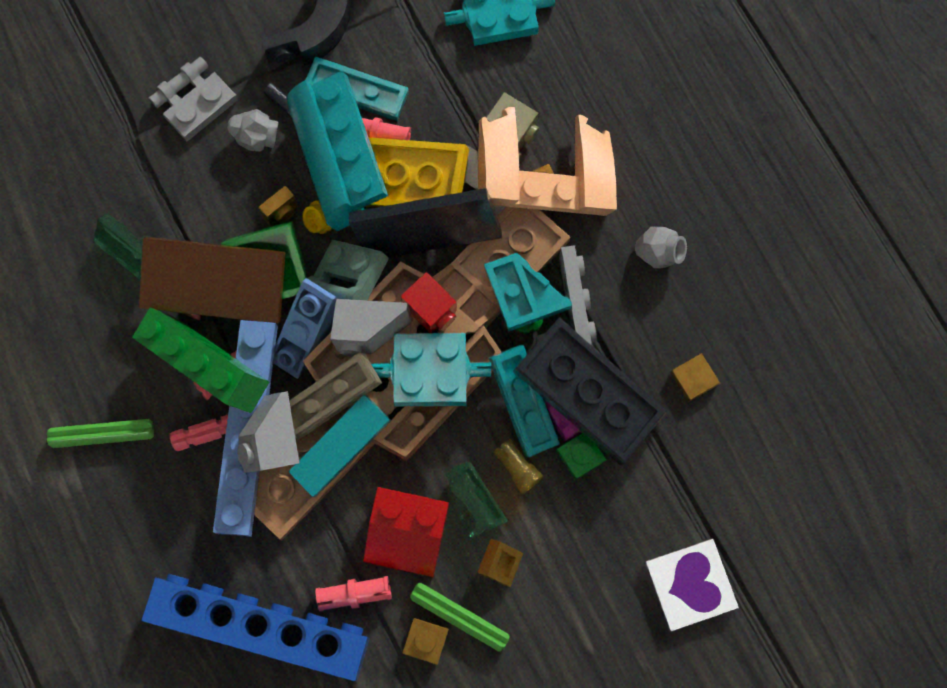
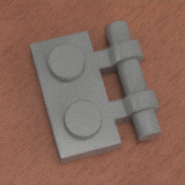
M199 57L191 64L187 62L183 65L178 75L168 83L163 81L157 86L158 91L149 97V100L156 108H159L166 101L170 103L172 107L165 111L163 115L186 141H189L238 101L236 94L215 72L205 80L200 76L209 67L202 57ZM188 83H191L195 88L183 98H180L176 93Z

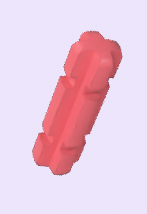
M228 415L221 416L219 421L215 418L189 426L186 431L182 428L171 432L170 441L172 447L176 451L190 448V444L197 446L222 438V434H226Z

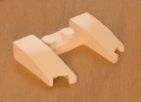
M515 107L504 109L502 111L504 117L489 122L486 117L479 120L478 189L487 188L493 205L607 216L617 210L614 157L610 133L607 130L600 133L586 124L588 118L585 116L577 115L575 117V176L519 170Z

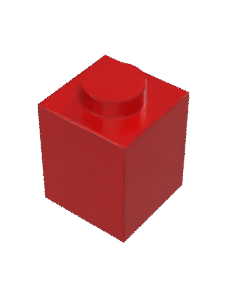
M427 272L401 295V302L408 304L412 316L429 333H434L438 328L441 331L445 330L456 318L454 313L457 311V302Z

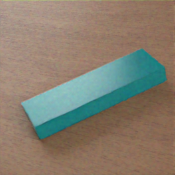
M315 56L306 80L311 85L343 71L348 76L359 109L398 121L409 94L408 87Z
M519 345L488 359L491 362V367L524 456L530 457L560 443L543 398L513 372L527 355L524 345Z
M363 395L299 460L300 464H295L288 472L312 497H317L392 420L367 395Z

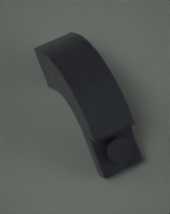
M317 0L313 14L305 23L289 30L262 37L261 40L268 63H284L293 59L294 56L301 55L303 64L306 66L313 63L315 56L323 58L340 42L347 29L351 14L350 0Z

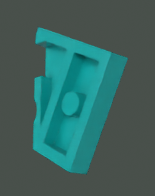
M518 253L484 264V269L508 331L572 309L571 300L566 296H562L550 285L549 280L540 272L534 271L529 263Z

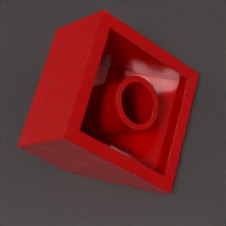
M378 487L369 522L363 562L434 578L449 510V502Z

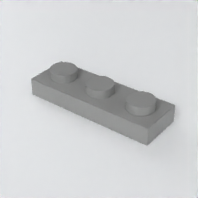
M575 245L561 247L559 262L565 296L572 302V309L568 310L570 326L592 345V343L597 341L594 322H588L586 313L587 309H591L588 288L582 289L580 277L585 276L583 257L576 255Z

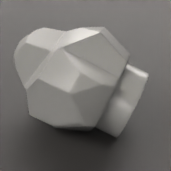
M258 109L233 115L229 119L227 129L240 146L259 152L264 150V146L274 148L278 121L269 120V116Z
M650 227L636 241L635 251L637 256L653 268L661 269L674 263H682L686 256L687 243L686 239L683 236H678L674 230L665 227Z

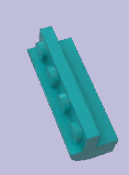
M340 71L312 85L305 80L295 86L287 96V104L326 223L336 231L350 226L349 213L365 210L364 207L388 197L348 76L343 71Z

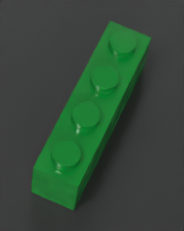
M150 307L132 337L220 401L234 408L252 413L270 383L177 318Z

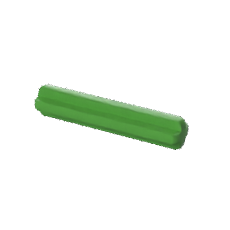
M150 419L54 427L47 431V442L52 448L147 440L154 437V424Z
M418 583L412 591L410 598L413 602L497 651L504 650L510 638L508 633L422 583Z

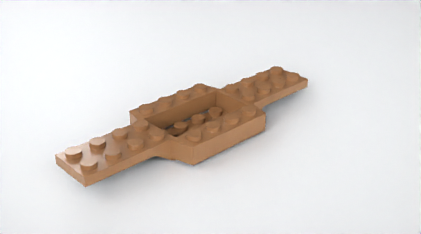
M505 207L497 216L502 230V238L469 244L450 265L432 277L457 302V311L454 313L456 315L455 320L443 331L438 328V333L473 334L466 342V353L470 363H489V357L502 353L486 329L501 313V310L484 269V264L518 253L529 263L534 271L541 272L560 252L561 247H565L570 241L571 237L538 209ZM400 262L373 289L367 301L401 302V295L424 274ZM412 316V322L398 334L417 333V329L421 324ZM331 333L303 360L305 367L315 382L352 358L342 355L336 350L330 340ZM394 337L374 353H365L371 364L390 363L394 353ZM470 377L466 388V398L486 377ZM388 378V387L384 391L375 392L371 390L365 394L387 416L396 408L394 407V387L390 378ZM357 401L296 441L299 460ZM405 406L317 497H312L288 472L294 465L260 471L254 515L282 541L374 444L407 461L459 406Z

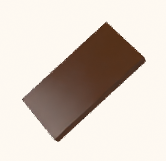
M145 237L143 238L139 308L149 309L151 307L162 311L279 323L281 320L286 252Z

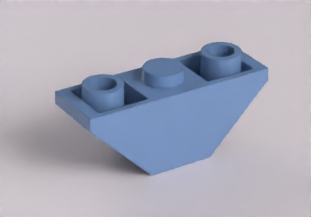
M307 278L302 281L275 345L273 364L297 379L301 377L306 370L303 360L331 332L336 296Z

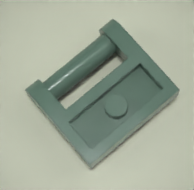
M332 240L314 276H310L307 279L336 296L337 299L368 300L389 258L378 250ZM331 278L355 283L356 285L348 289L329 284Z

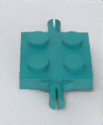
M463 0L462 10L443 13L446 26L465 23L471 32L474 46L536 35L539 31L536 9L554 7L555 0Z
M466 333L394 334V353L390 363L371 364L379 378L391 379L394 387V407L466 406V388L470 377H491V362L470 363L466 353Z

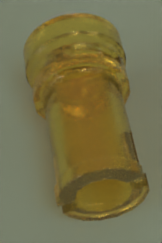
M511 439L501 445V449L497 448L493 454L498 457L512 475L511 480L515 483L521 494L529 491L544 478L542 473L532 463L529 464Z

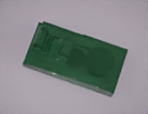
M106 213L97 220L93 242L141 280L143 238L149 236L145 235L137 239L123 223L118 222L110 214Z
M471 462L455 466L445 473L449 481L450 490L467 506L458 515L460 521L469 517H473L476 521L475 529L469 532L470 537L474 538L485 531L493 530L508 522Z

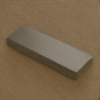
M357 353L289 400L296 441L382 384L365 353Z

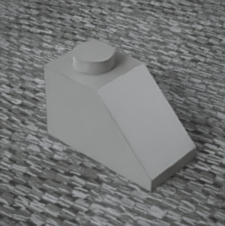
M336 299L330 340L336 350L342 355L353 357L359 352L372 354L393 338L394 334H398L412 322L411 311L408 304L402 302Z
M288 391L264 396L238 436L239 446L237 454L240 463L243 465L244 473L300 464Z

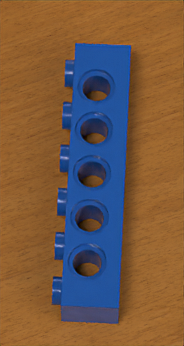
M168 574L166 580L155 577L141 621L348 680L358 681L370 639L362 636L363 628L342 623L340 630L327 626L328 618L307 613L305 620L292 616L293 609L272 603L271 610L257 606L259 599L237 593L236 600L223 597L224 589L203 583L201 590L188 587L189 579L172 574ZM192 596L196 600V610L192 615L185 617L180 611V604L184 598ZM228 606L232 613L231 620L227 625L219 627L214 619L215 613L220 607ZM263 616L267 621V629L264 634L255 637L250 633L249 624L254 617ZM296 625L302 630V640L298 645L290 647L284 641V633L287 628ZM327 635L334 636L338 642L336 653L330 657L323 656L319 651V642Z

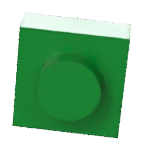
M584 433L557 449V453L575 481L606 461L598 446Z

